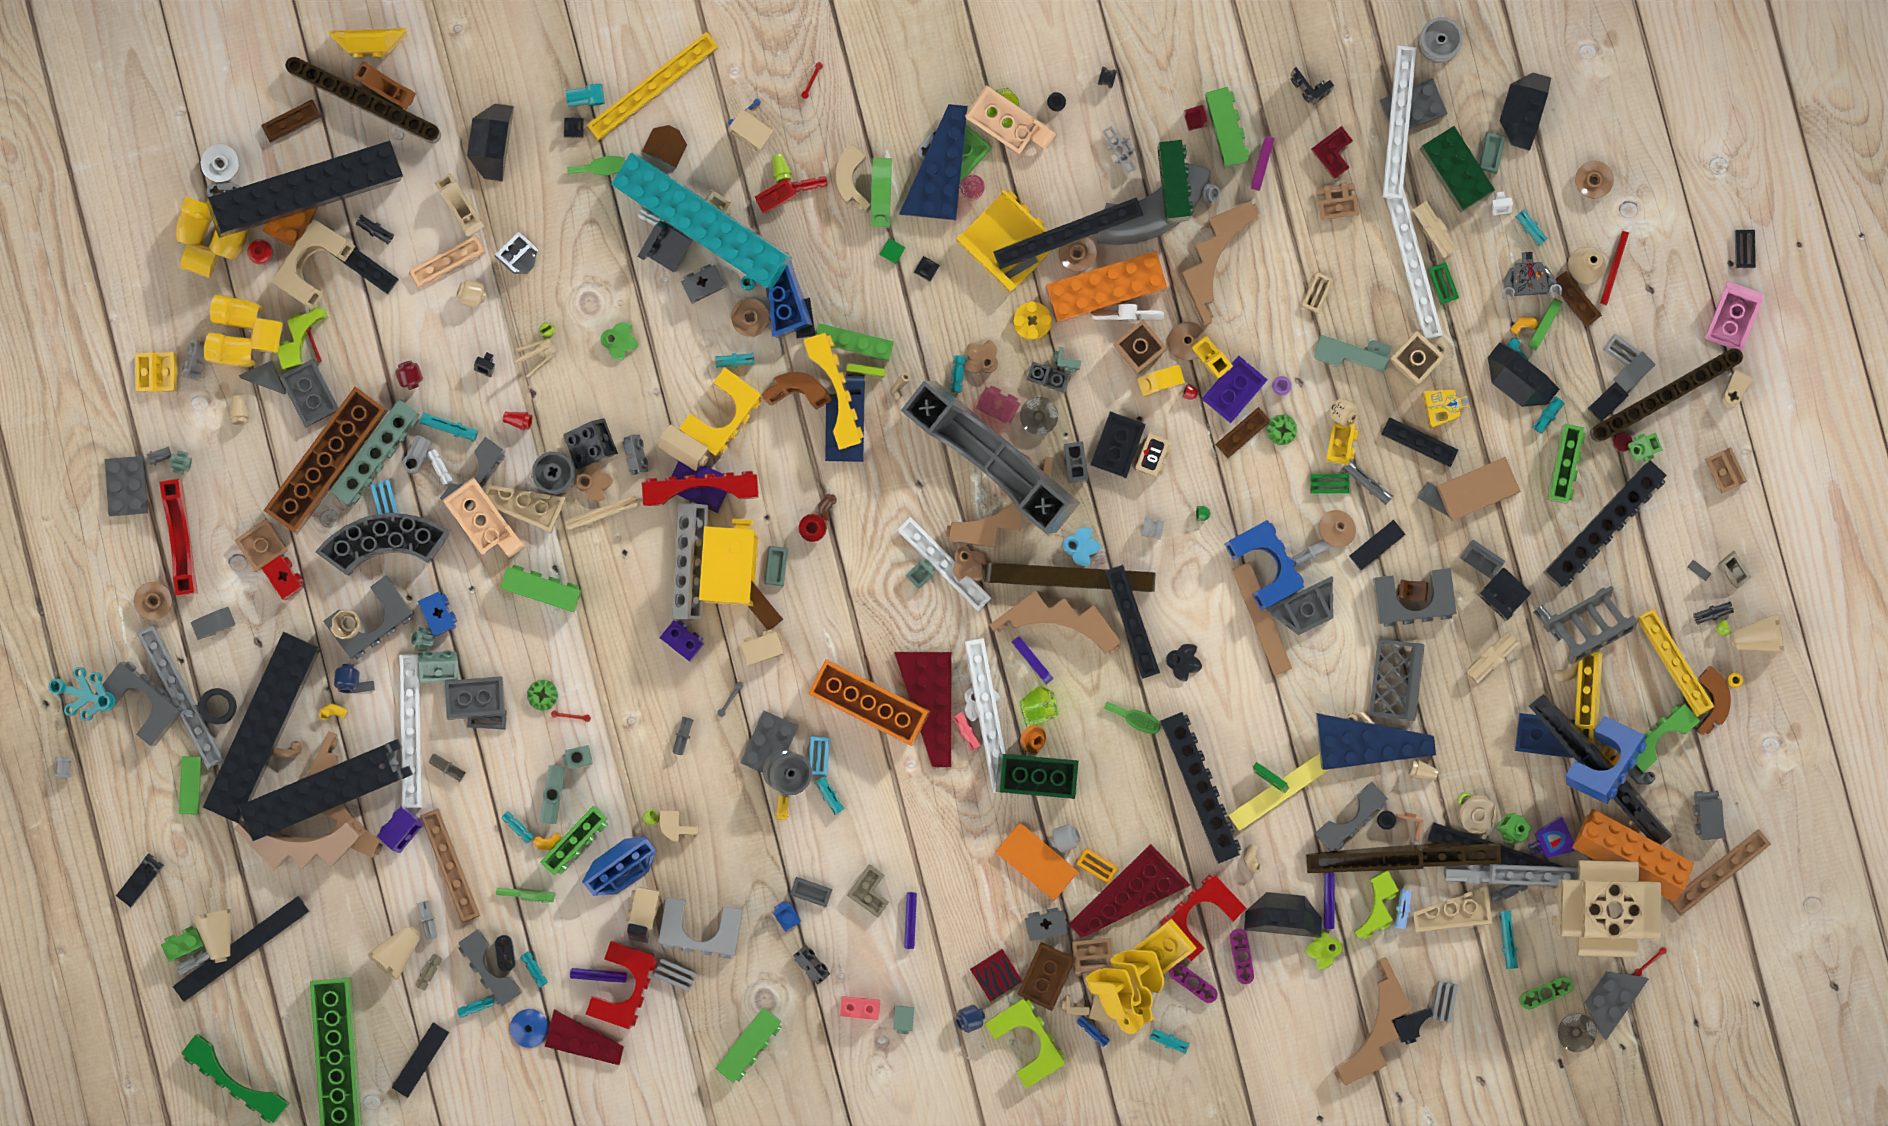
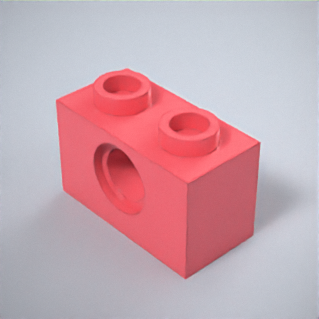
M842 996L840 1016L878 1020L881 1000Z

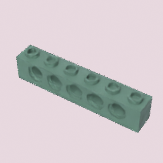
M399 399L331 488L330 492L347 505L351 506L352 503L355 505L361 498V491L364 488L367 489L372 484L373 480L371 478L374 474H379L384 468L383 462L386 458L390 459L396 452L395 446L406 439L408 429L410 427L413 428L418 423L419 418L417 417L420 414ZM398 418L404 420V425L401 428L395 427V421ZM390 433L393 439L390 443L386 444L383 441V437L385 434ZM374 449H380L381 456L377 459H373L371 455ZM363 464L369 465V472L367 474H361L360 467ZM356 479L358 486L351 490L348 484L351 480Z

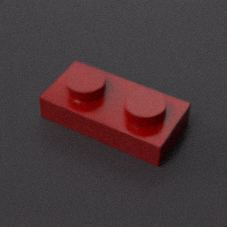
M786 178L754 197L762 213L766 214L793 199L797 194L790 180Z

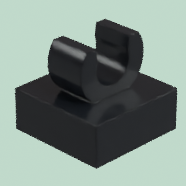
M564 118V138H584V118Z
M923 256L914 273L931 282L940 265Z
M486 352L484 358L477 356L474 362V370L491 378L495 370V363H492L494 355Z

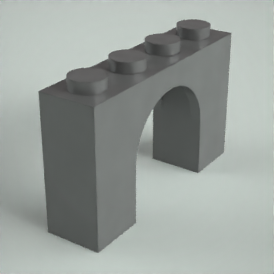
M1451 568L1430 571L1432 598L1430 603L1420 611L1407 610L1398 602L1394 575L1373 578L1378 624L1390 627L1395 626V622L1402 621L1403 625L1413 624L1416 619H1422V622L1433 621V617L1439 616L1441 620L1452 619V615L1457 614Z
M384 576L370 586L384 607L385 616L381 626L370 633L358 632L356 636L349 639L335 637L351 659L354 657L359 659L366 653L365 649L370 646L374 648L382 642L380 639L383 636L387 635L389 637L397 631L396 627L401 623L405 625L413 619L411 616L415 613L388 576ZM337 610L323 621L330 631L332 618L341 610Z
M119 662L102 685L106 692H110L114 696L115 705L125 692L132 688L140 689L148 695L152 706L151 714L136 735L148 745L156 746L184 709L180 707L181 703L173 697L169 698L162 687L153 685L147 675L137 672L136 666L131 662Z

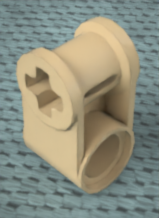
M1735 369L1722 396L1723 404L1726 407H1734L1740 403L1753 377ZM1734 394V399L1736 400L1730 401V395Z

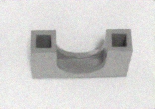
M666 897L658 942L663 944L662 948L674 949V946L682 947L681 951L693 952V949L701 950L700 954L712 956V952L720 953L719 957L731 959V955H736L743 909L724 906L718 933L711 940L700 942L690 938L683 928L686 900Z

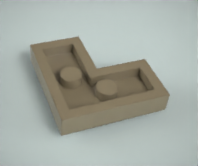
M869 864L847 896L879 918L889 901L874 890L885 875Z

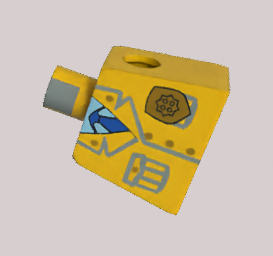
M1455 390L1424 391L1422 393L1430 429L1459 418L1461 416L1459 409L1469 407L1468 397L1457 398Z

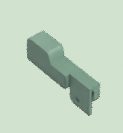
M1321 335L1315 349L1314 358L1335 367L1339 366L1344 359L1383 373L1387 369L1389 363L1388 356L1392 346L1372 340L1369 342L1367 349L1364 350Z

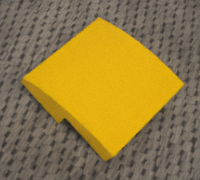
M135 353V391H177V353Z

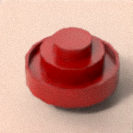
M808 514L799 522V533L806 541L816 542L826 535L827 524L820 515Z

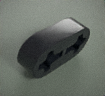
M501 935L495 941L497 963L502 971H510L516 965L514 945L510 936ZM502 938H505V941H509V945L506 946L507 952H504L503 946H499ZM504 954H507L508 960L512 961L509 968L501 964L505 960Z

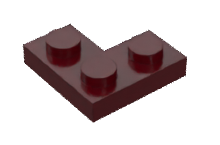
M1341 126L1311 148V151L1333 179H1336L1350 168L1339 152L1351 144L1353 140Z

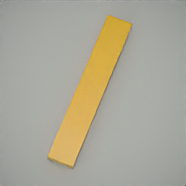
M1651 609L1637 617L1639 625L1695 715L1698 717L1714 707L1713 703L1655 610Z

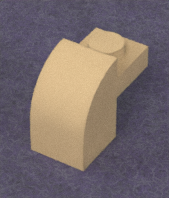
M660 811V828L668 839L680 842V834H683V838H695V834H699V827L680 826V811Z

